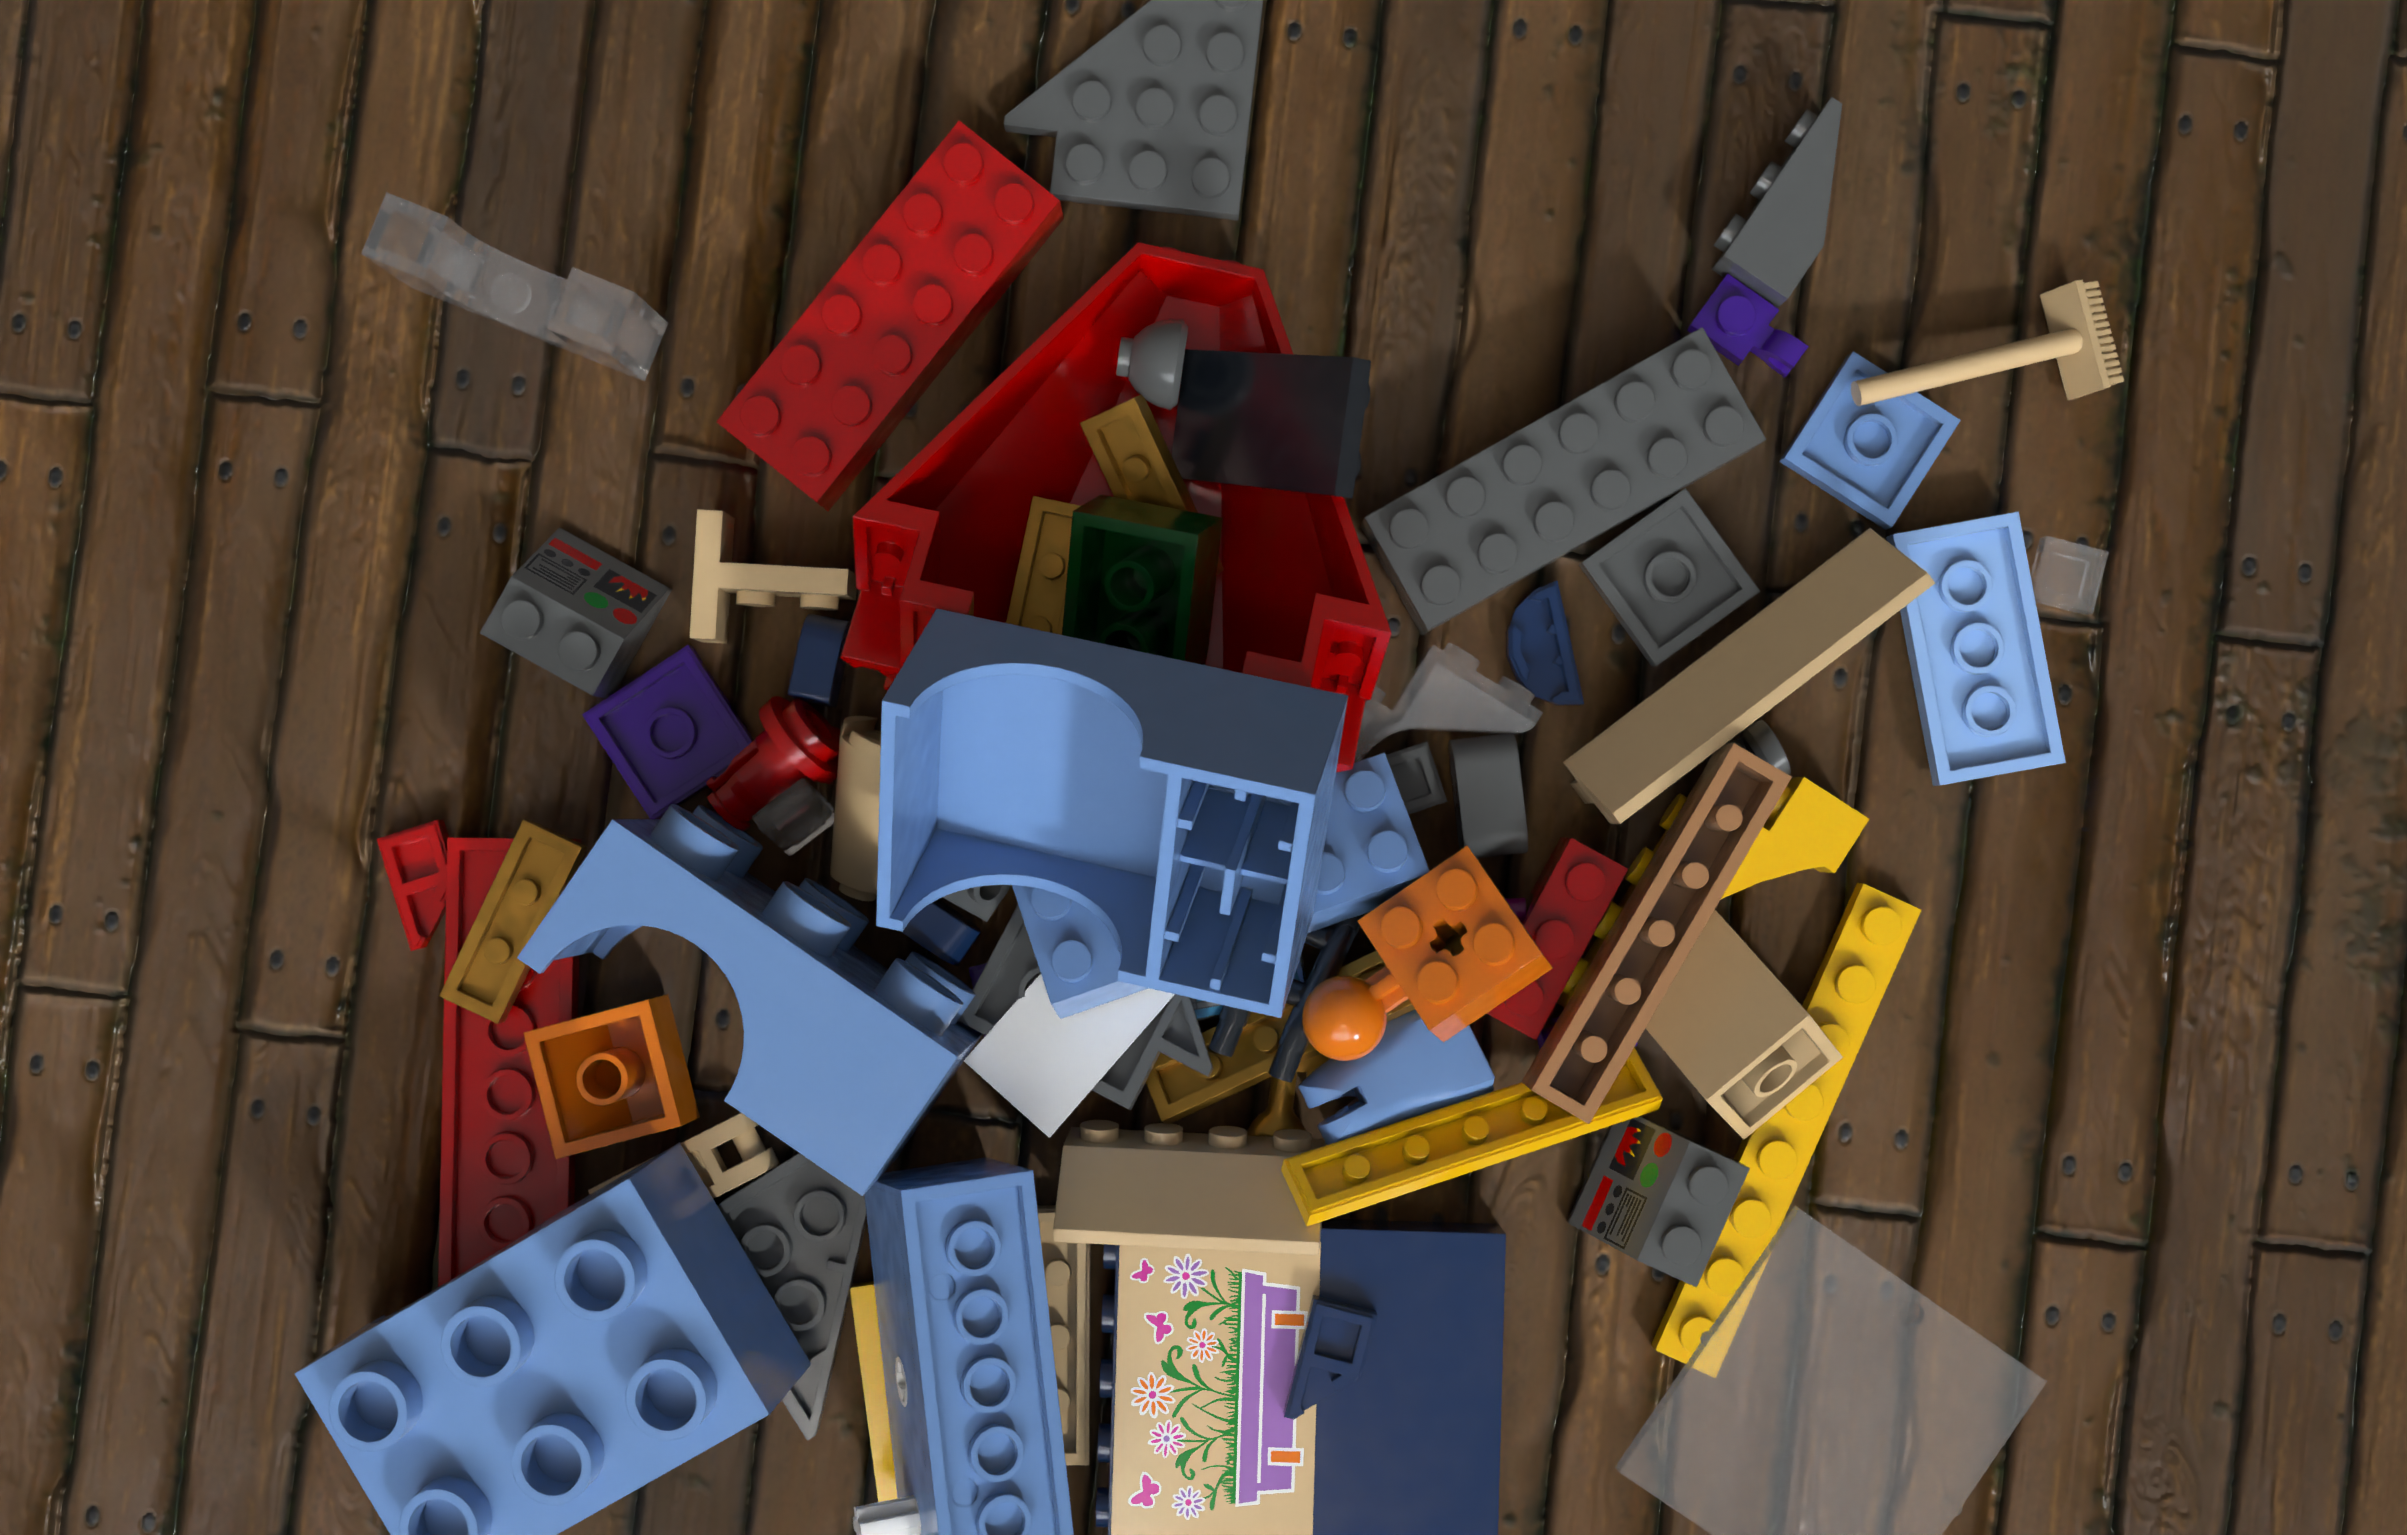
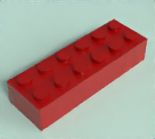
M959 120L716 422L829 512L1063 221L1064 216L1060 200Z

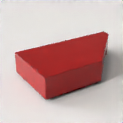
M444 820L431 821L377 838L411 951L428 946L446 912L447 837L449 835Z

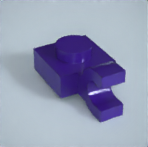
M1729 274L1725 276L1687 330L1693 333L1703 327L1715 350L1737 366L1742 363L1749 352H1752L1784 378L1809 347L1793 335L1769 326L1779 312V309Z

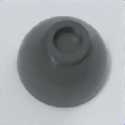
M1183 319L1157 321L1146 326L1134 338L1121 337L1116 376L1129 377V381L1139 395L1142 394L1146 401L1169 410L1178 404L1188 334V325Z

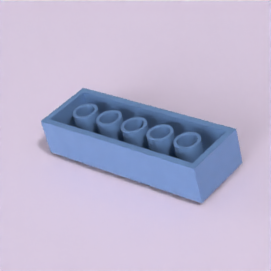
M1385 752L1354 763L1351 770L1336 773L1314 914L1308 933L1374 910L1429 872ZM1012 885L1050 1003L1060 1019L1149 989L1117 981L1121 962L1117 942L1108 927L1089 909L1054 892L1028 886Z

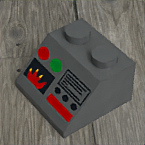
M559 527L511 576L480 634L590 695L608 698L617 690L672 589Z
M1638 1116L1609 1126L1567 1222L1635 1260L1697 1287L1750 1168L1731 1156L1645 1117Z

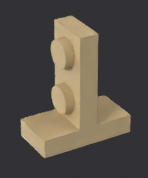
M697 509L690 621L691 639L704 643L727 644L730 594H737V605L775 607V596L800 597V608L830 611L838 610L839 600H856V576L849 569L732 563L735 518L724 511Z

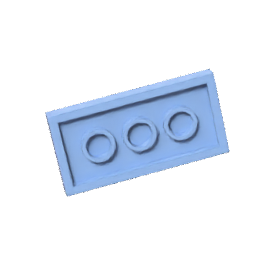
M2019 511L1887 536L1886 539L1891 545L1924 569L1935 582L1934 585L1900 610L1932 785L1940 786L2066 763Z

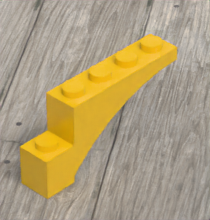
M1791 778L1721 899L1757 883L1806 869L1814 868L1819 872L1835 873L1866 826L1869 818L1807 778ZM1681 793L1671 802L1660 820L1659 825L1666 829L1654 850L1651 851L1647 847L1643 848L1629 867L1625 879L1632 884L1618 905L1613 901L1610 902L1593 934L1597 939L1584 959L1580 958L1557 1001L1564 1008L1685 803L1687 797Z

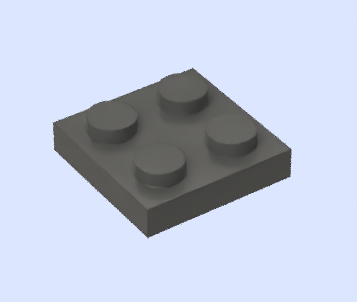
M1686 488L1579 564V567L1652 667L1662 663L1760 592Z

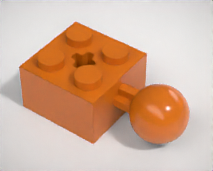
M1466 846L1357 921L1386 966L1365 981L1352 976H1336L1318 984L1308 995L1303 1007V1030L1310 1044L1320 1054L1339 1061L1356 1060L1369 1054L1380 1043L1386 1030L1387 1013L1409 999L1429 1031L1444 1043L1553 969V967L1470 848ZM1454 934L1463 935L1460 941L1464 950L1460 954L1454 956L1450 951L1444 949L1449 937Z

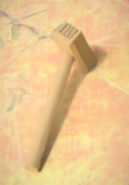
M2083 279L2076 280L2040 294L2049 334L1853 381L1851 383L1853 401L1857 406L1867 405L2054 358L2057 359L2067 401L2124 382L2123 375L2120 376L2119 374L2122 373L2121 367L2118 368L2120 362L2115 359L2118 357L2117 352L2113 351L2116 349L2115 344H2111V342H2114L2113 336H2109V334H2112L2111 328L2107 329L2110 324L2109 321H2105L2108 318L2107 313H2103L2106 310L2105 305L2101 306V303L2104 302L2102 297L2099 298L2102 295L2101 290H2097L2099 283L2098 281L2084 283Z

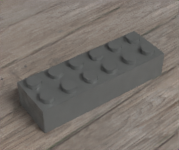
M1702 327L1364 517L1360 528L1422 636L1751 451L1764 442L1766 438Z

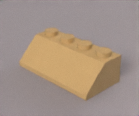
M1109 1120L1082 1122L1080 1127H1071L1063 1144L1053 1225V1242L1319 1255L1322 1222L1306 1226L1281 1168L1283 1159L1325 1146L1324 1139H1312L1310 1132L1299 1129H1282L1275 1131L1273 1137L1247 1136V1130L1235 1126L1213 1127L1209 1129V1134L1184 1133L1183 1127L1172 1123L1149 1124L1144 1127L1143 1131L1119 1129L1118 1123Z

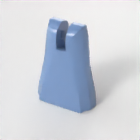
M1413 1010L1387 1022L1386 1030L1380 1043L1369 1054L1351 1061L1329 1059L1302 1081L1298 1088L1308 1108H1314L1328 1101L1343 1097L1342 1094L1351 1089L1354 1090L1359 1100L1358 1102L1349 1107L1345 1106L1337 1111L1336 1114L1326 1118L1317 1125L1326 1145L1493 1092L1495 1076L1470 1025L1443 1043L1429 1031L1417 1011Z

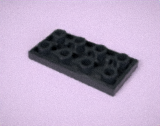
M1185 349L1172 447V458L1182 479L1353 498L1355 478L1361 467L1359 449L1364 413L1370 400L1369 376L1371 361L1355 357Z

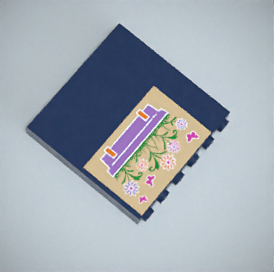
M1328 1219L1322 1221L1319 1255L1104 1244L1103 1267L1104 1269H1116L1115 1294H1103L1102 1333H1113L1114 1342L1113 1359L1101 1358L1100 1398H1112L1111 1423L1099 1422L1098 1462L1110 1463L1109 1487H1097L1096 1527H1108V1535H1498L1506 1233L1499 1224ZM1313 1295L1376 1311L1378 1316L1362 1379L1338 1393L1337 1391L1306 1409L1304 1414L1294 1420L1284 1417L1283 1411Z

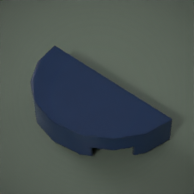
M1556 580L1532 591L1514 610L1506 630V658L1516 680L1534 697L1556 706L1583 705L1584 701L1559 585Z

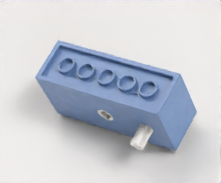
M985 1157L883 1173L864 1196L897 1499L854 1507V1531L857 1535H1074L1033 1170Z

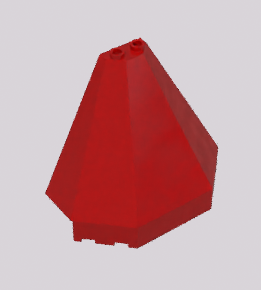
M1140 242L1129 250L852 517L856 588L860 591V595L841 659L854 668L865 667L878 670L886 676L883 688L888 691L936 609L1006 623L1033 496L1079 506L1084 505L1099 495L1114 497L1080 423L1139 396L1130 383L1129 377L1116 376L1121 337L1134 338L1146 326L1157 321L1183 319L1188 325L1185 349L1293 354L1264 269L1246 266L1233 260H1219L1181 252L1172 247H1158ZM1146 401L1172 455L1178 404L1169 410ZM1183 479L1198 513L1223 517L1219 559L1224 570L1216 575L1210 638L1205 665L1348 695L1336 773L1353 769L1365 702L1372 698L1392 633L1344 497Z

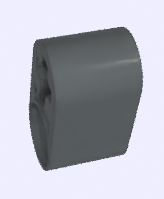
M1507 733L1449 740V766L1459 849L1461 850L1468 846L1477 859L1527 853V823L1519 754L1514 734Z

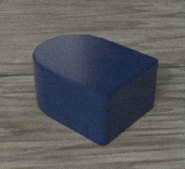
M813 613L807 615L798 641L788 689L789 696L794 699L800 698L809 703L837 707L846 662L841 659V654L850 628V621Z
M938 899L918 912L910 920L902 933L939 958L954 966H959L981 934V931L967 918Z

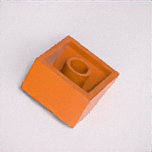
M668 994L524 1032L556 1159L677 1128L700 1117Z

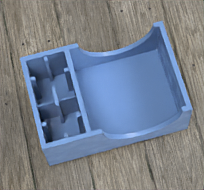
M936 609L882 699L876 926L903 932L910 920L924 907L946 895L969 888L988 885H1018L1039 888L1065 896L1081 904L1094 913L1108 927L1117 942L1121 962L1117 981L1281 1018L1314 914L1348 695Z
M671 804L661 819H612L517 958L539 974L544 973L553 960L591 952L601 959H606L610 952L625 937L642 926L670 931L697 945L717 963L726 975L735 992L742 1015L744 1029L742 1059L736 1079L724 1101L863 1196L898 1158L981 1037L982 1033L958 1021L976 994L949 971L917 952L911 951L905 961L896 958L888 969L854 946V943L869 923V919L850 903L817 882L804 878L798 887L790 882L783 881L777 891H774L749 874L747 871L762 851L763 846L748 833L734 828L719 814L702 805H698L694 812L691 813L675 804Z
M679 1142L552 1216L522 1237L395 1313L387 1317L383 1315L362 1327L295 1373V1376L390 1535H557L770 1415L810 1367L811 1363Z

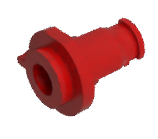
M773 696L761 706L759 717L765 730L732 759L724 773L718 778L711 777L706 782L708 787L715 792H712L707 797L709 803L727 823L741 831L747 830L751 826L749 821L759 812L773 807L805 779L810 778L816 782L830 784L837 778L840 729L831 726L814 707L800 698L789 702L782 697Z

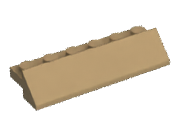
M1871 528L1867 529L1566 759L1563 763L1575 778L1570 783L1571 787L1584 804L1594 803L1610 824H1621L1935 584L1934 580L1924 569Z

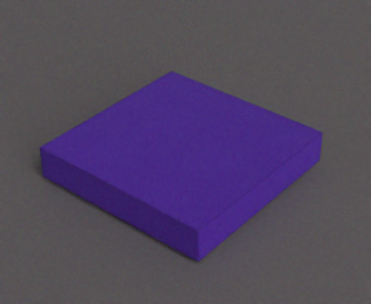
M691 645L685 646L582 714L650 819L661 818L671 804L679 806L707 788L706 782L711 777L718 778L724 773L732 759L754 740Z

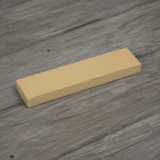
M1037 1205L1066 1465H1089L1091 1244L1053 1242L1056 1205Z

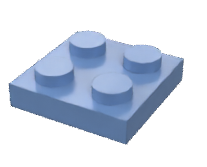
M1853 351L1846 356L1779 462L1887 530L1893 527L1961 420L1918 392L1857 406L1851 395V383L1887 372Z

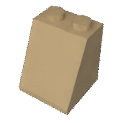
M1716 910L1713 911L1646 1026V1030L1704 1099L1743 1140L1843 1058L1810 1014Z

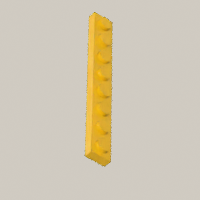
M1864 883L1856 884L1802 1005L1843 1058L1747 1138L1742 1139L1734 1158L1749 1167V1172L1698 1286L1694 1287L1686 1282L1679 1281L1651 1343V1346L1656 1351L1711 1376L1715 1375L1921 913V909Z

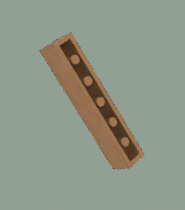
M1735 743L1724 744L1713 753L1521 1081L1524 1085L1590 1124L1792 777Z

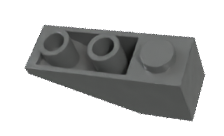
M1833 97L1829 99L1817 115L1808 108L1805 110L1785 139V142L1794 148L1783 165L1780 167L1771 161L1750 190L1749 194L1757 198L1758 201L1749 215L1744 219L1735 213L1713 245L1723 253L1711 270L1723 278L1727 274L1731 275L1777 308L1789 298L1824 246L1842 103Z

